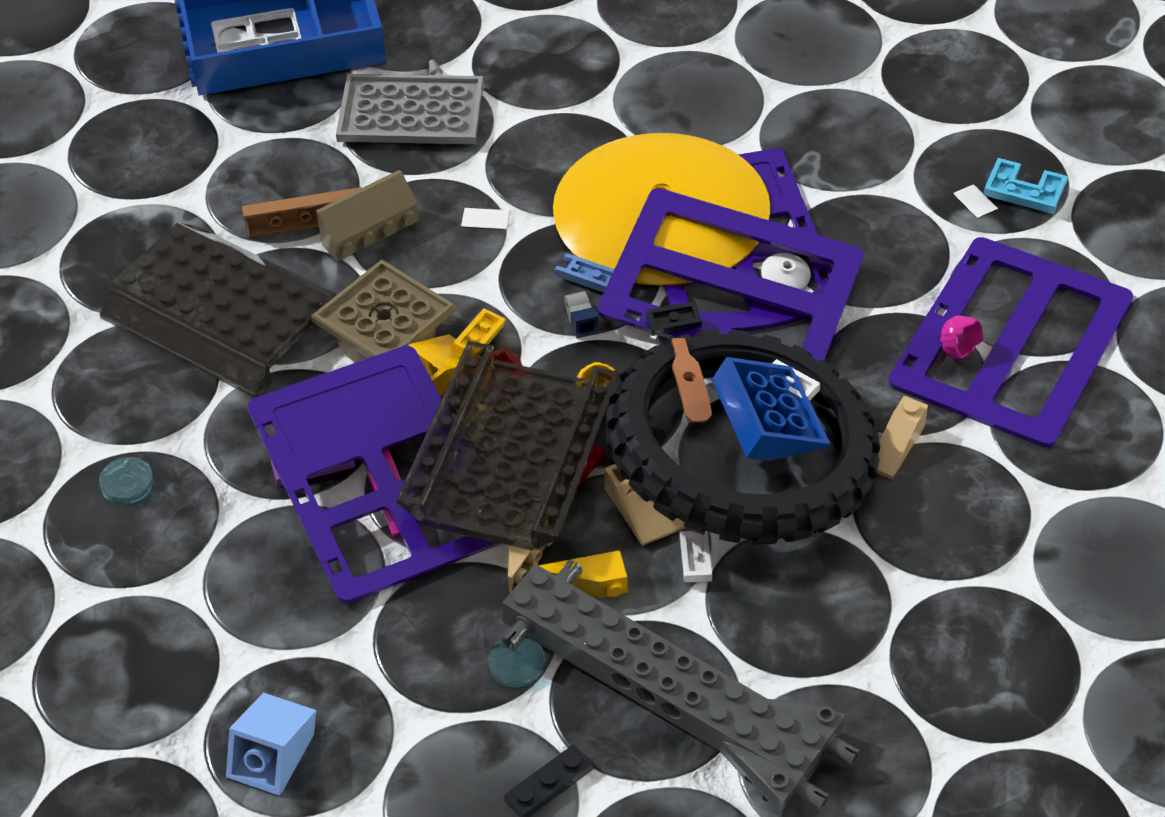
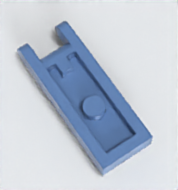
M567 253L562 258L566 264H569L567 268L557 266L553 271L558 277L604 293L614 269Z

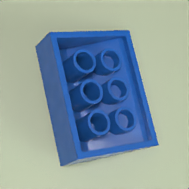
M726 357L712 378V382L746 458L771 461L829 447L830 442L809 398L805 394L798 376L793 370L794 367ZM786 376L793 378L795 382L792 384L786 379ZM790 386L798 390L802 398L788 390Z

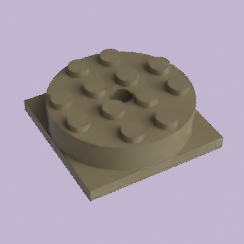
M381 259L311 315L313 323L336 337L340 350L349 359L359 362L402 346L435 338L436 327L456 312V306Z

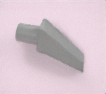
M435 60L428 61V75H443V70Z

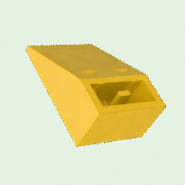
M449 334L408 345L417 351L440 397L485 363V359L481 356H478L472 362L450 351L456 339Z

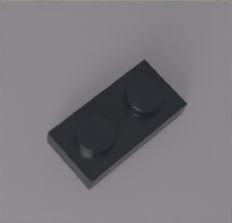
M696 301L646 310V318L652 336L702 327V319Z

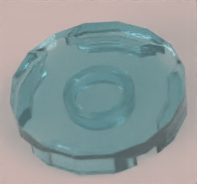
M136 457L116 459L105 466L99 475V486L104 497L114 503L124 501V504L141 500L150 492L151 485L154 482L153 472L149 464Z
M525 638L516 651H511L512 644L507 649L501 639L496 641L488 655V666L490 674L498 683L507 687L519 688L532 684L543 674L545 655L539 643Z

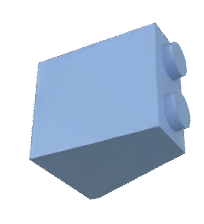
M263 693L229 728L226 778L280 796L314 736L316 710Z

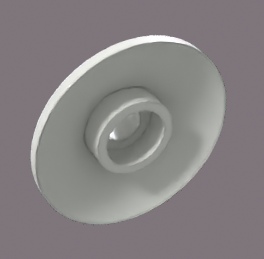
M778 253L764 261L761 276L762 278L803 290L810 281L811 272L807 263L800 257L790 253Z

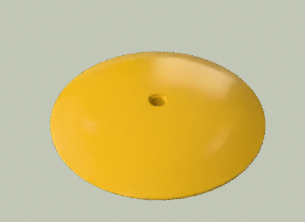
M648 133L629 136L592 150L579 159L563 176L557 187L553 203L556 229L566 247L577 257L611 269H615L651 190L655 188L669 190L769 220L770 201L766 186L756 170L745 159L715 142L676 133ZM668 215L664 218L653 244L731 268L747 257L759 242ZM643 268L635 283L645 285H678L691 283L692 281L650 268Z

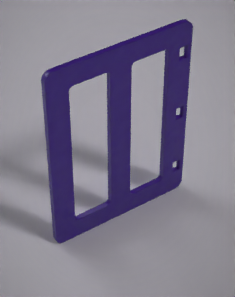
M655 188L651 190L601 297L598 304V314L602 318L650 332L646 310L659 308V306L630 297L641 269L650 268L810 317L812 323L802 348L810 351L813 359L817 361L825 360L863 261L864 253L857 246L669 190ZM671 215L833 264L834 267L824 292L818 295L659 247L653 243L664 218ZM627 312L640 316V320L627 318ZM702 320V327L661 334L659 336L672 339L689 334L691 337H695L697 332L718 330L720 334H728L729 331L734 329Z
M984 237L975 238L890 373L888 384L894 390L1041 447H1052L1061 434L1133 299V293L1125 287ZM970 258L977 261L974 267L967 264ZM997 264L1033 278L968 390L962 391L925 376L942 349L940 339L944 323L953 316H962L992 265ZM1058 288H1064L1099 301L1101 303L1038 417L1033 418L993 402ZM940 307L947 310L944 316L936 314ZM908 358L916 361L912 367L905 365Z

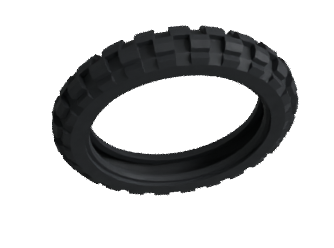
M718 330L697 332L695 337H691L689 334L675 337L685 338L689 354L699 362L703 379L713 378L725 358L731 357L771 364L777 359L820 383V391L810 400V403L817 417L831 436L836 451V464L818 481L806 487L785 493L750 494L715 486L684 470L658 444L649 424L648 412L661 396L678 386L672 369V364L676 357L672 339L667 340L664 345L662 343L658 346L655 345L642 353L637 362L634 360L620 374L619 381L614 384L607 407L605 433L608 447L613 451L612 458L622 476L629 480L628 484L643 500L654 502L653 508L672 521L676 518L684 521L685 528L704 535L705 531L720 535L719 540L739 543L741 539H751L753 545L776 544L778 539L781 538L785 542L807 539L811 537L812 532L814 534L820 532L821 534L840 524L841 518L849 517L861 505L862 500L868 495L873 485L880 461L879 434L873 428L875 421L867 405L864 404L863 400H860V394L846 378L839 379V372L823 359L819 361L813 359L810 351L795 344L793 347L782 344L779 338L765 334L762 338L750 336L749 331L739 330L729 331L728 334H720Z

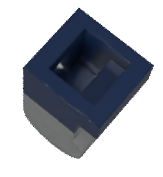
M582 291L565 295V307L576 339L598 334V315L595 309H592L586 292ZM587 322L591 325L587 329H579V324Z

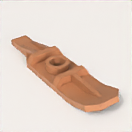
M672 338V345L676 356L672 369L682 399L685 418L692 423L707 422L712 415L699 362L689 354L685 338Z

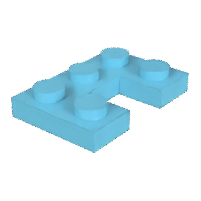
M1001 158L997 159L984 188V196L1054 214L1068 176L1044 170L1039 184L1035 185L1016 180L1021 167L1020 163Z

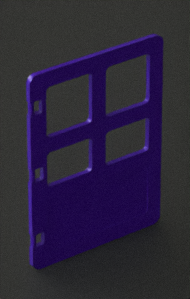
M402 346L253 398L249 402L248 412L263 440L270 459L295 507L301 524L339 601L351 603L508 541L510 527L417 351L413 347ZM272 424L276 434L268 437L264 426ZM432 432L437 433L452 462L409 479L397 481L382 451ZM358 459L363 460L377 490L331 508L321 509L307 483V478ZM455 482H462L486 528L432 548L428 545L407 501ZM304 491L309 501L300 504L296 494ZM388 510L411 556L363 576L354 577L331 530L375 512ZM337 560L342 571L334 574L329 563Z

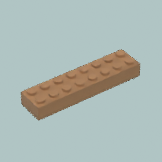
M362 187L242 206L247 238L319 227L316 210Z

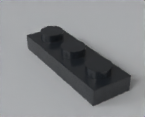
M573 744L504 795V801L519 817H530L593 770V763Z

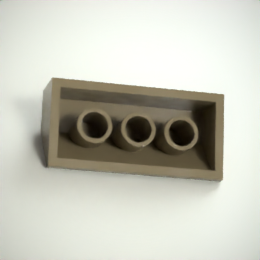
M400 170L316 210L322 246L337 262L419 221L417 202Z

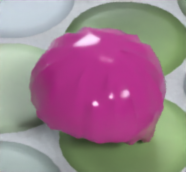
M961 315L953 316L946 321L942 327L940 339L945 353L956 360L963 359L970 353H973L974 347L983 342V330L980 321Z

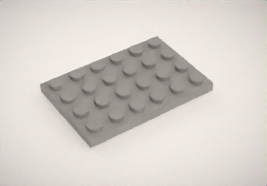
M347 74L336 140L337 142L476 144L483 76Z

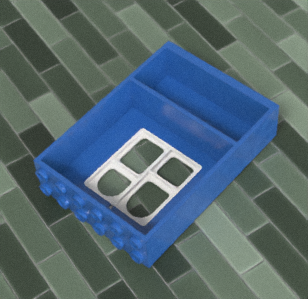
M175 0L189 73H192L189 74L192 87H197L198 96L386 63L383 30L374 0ZM281 18L292 19L294 31L261 37L257 36L255 24L258 22ZM241 25L246 27L248 39L223 42L219 38L221 31L226 28Z

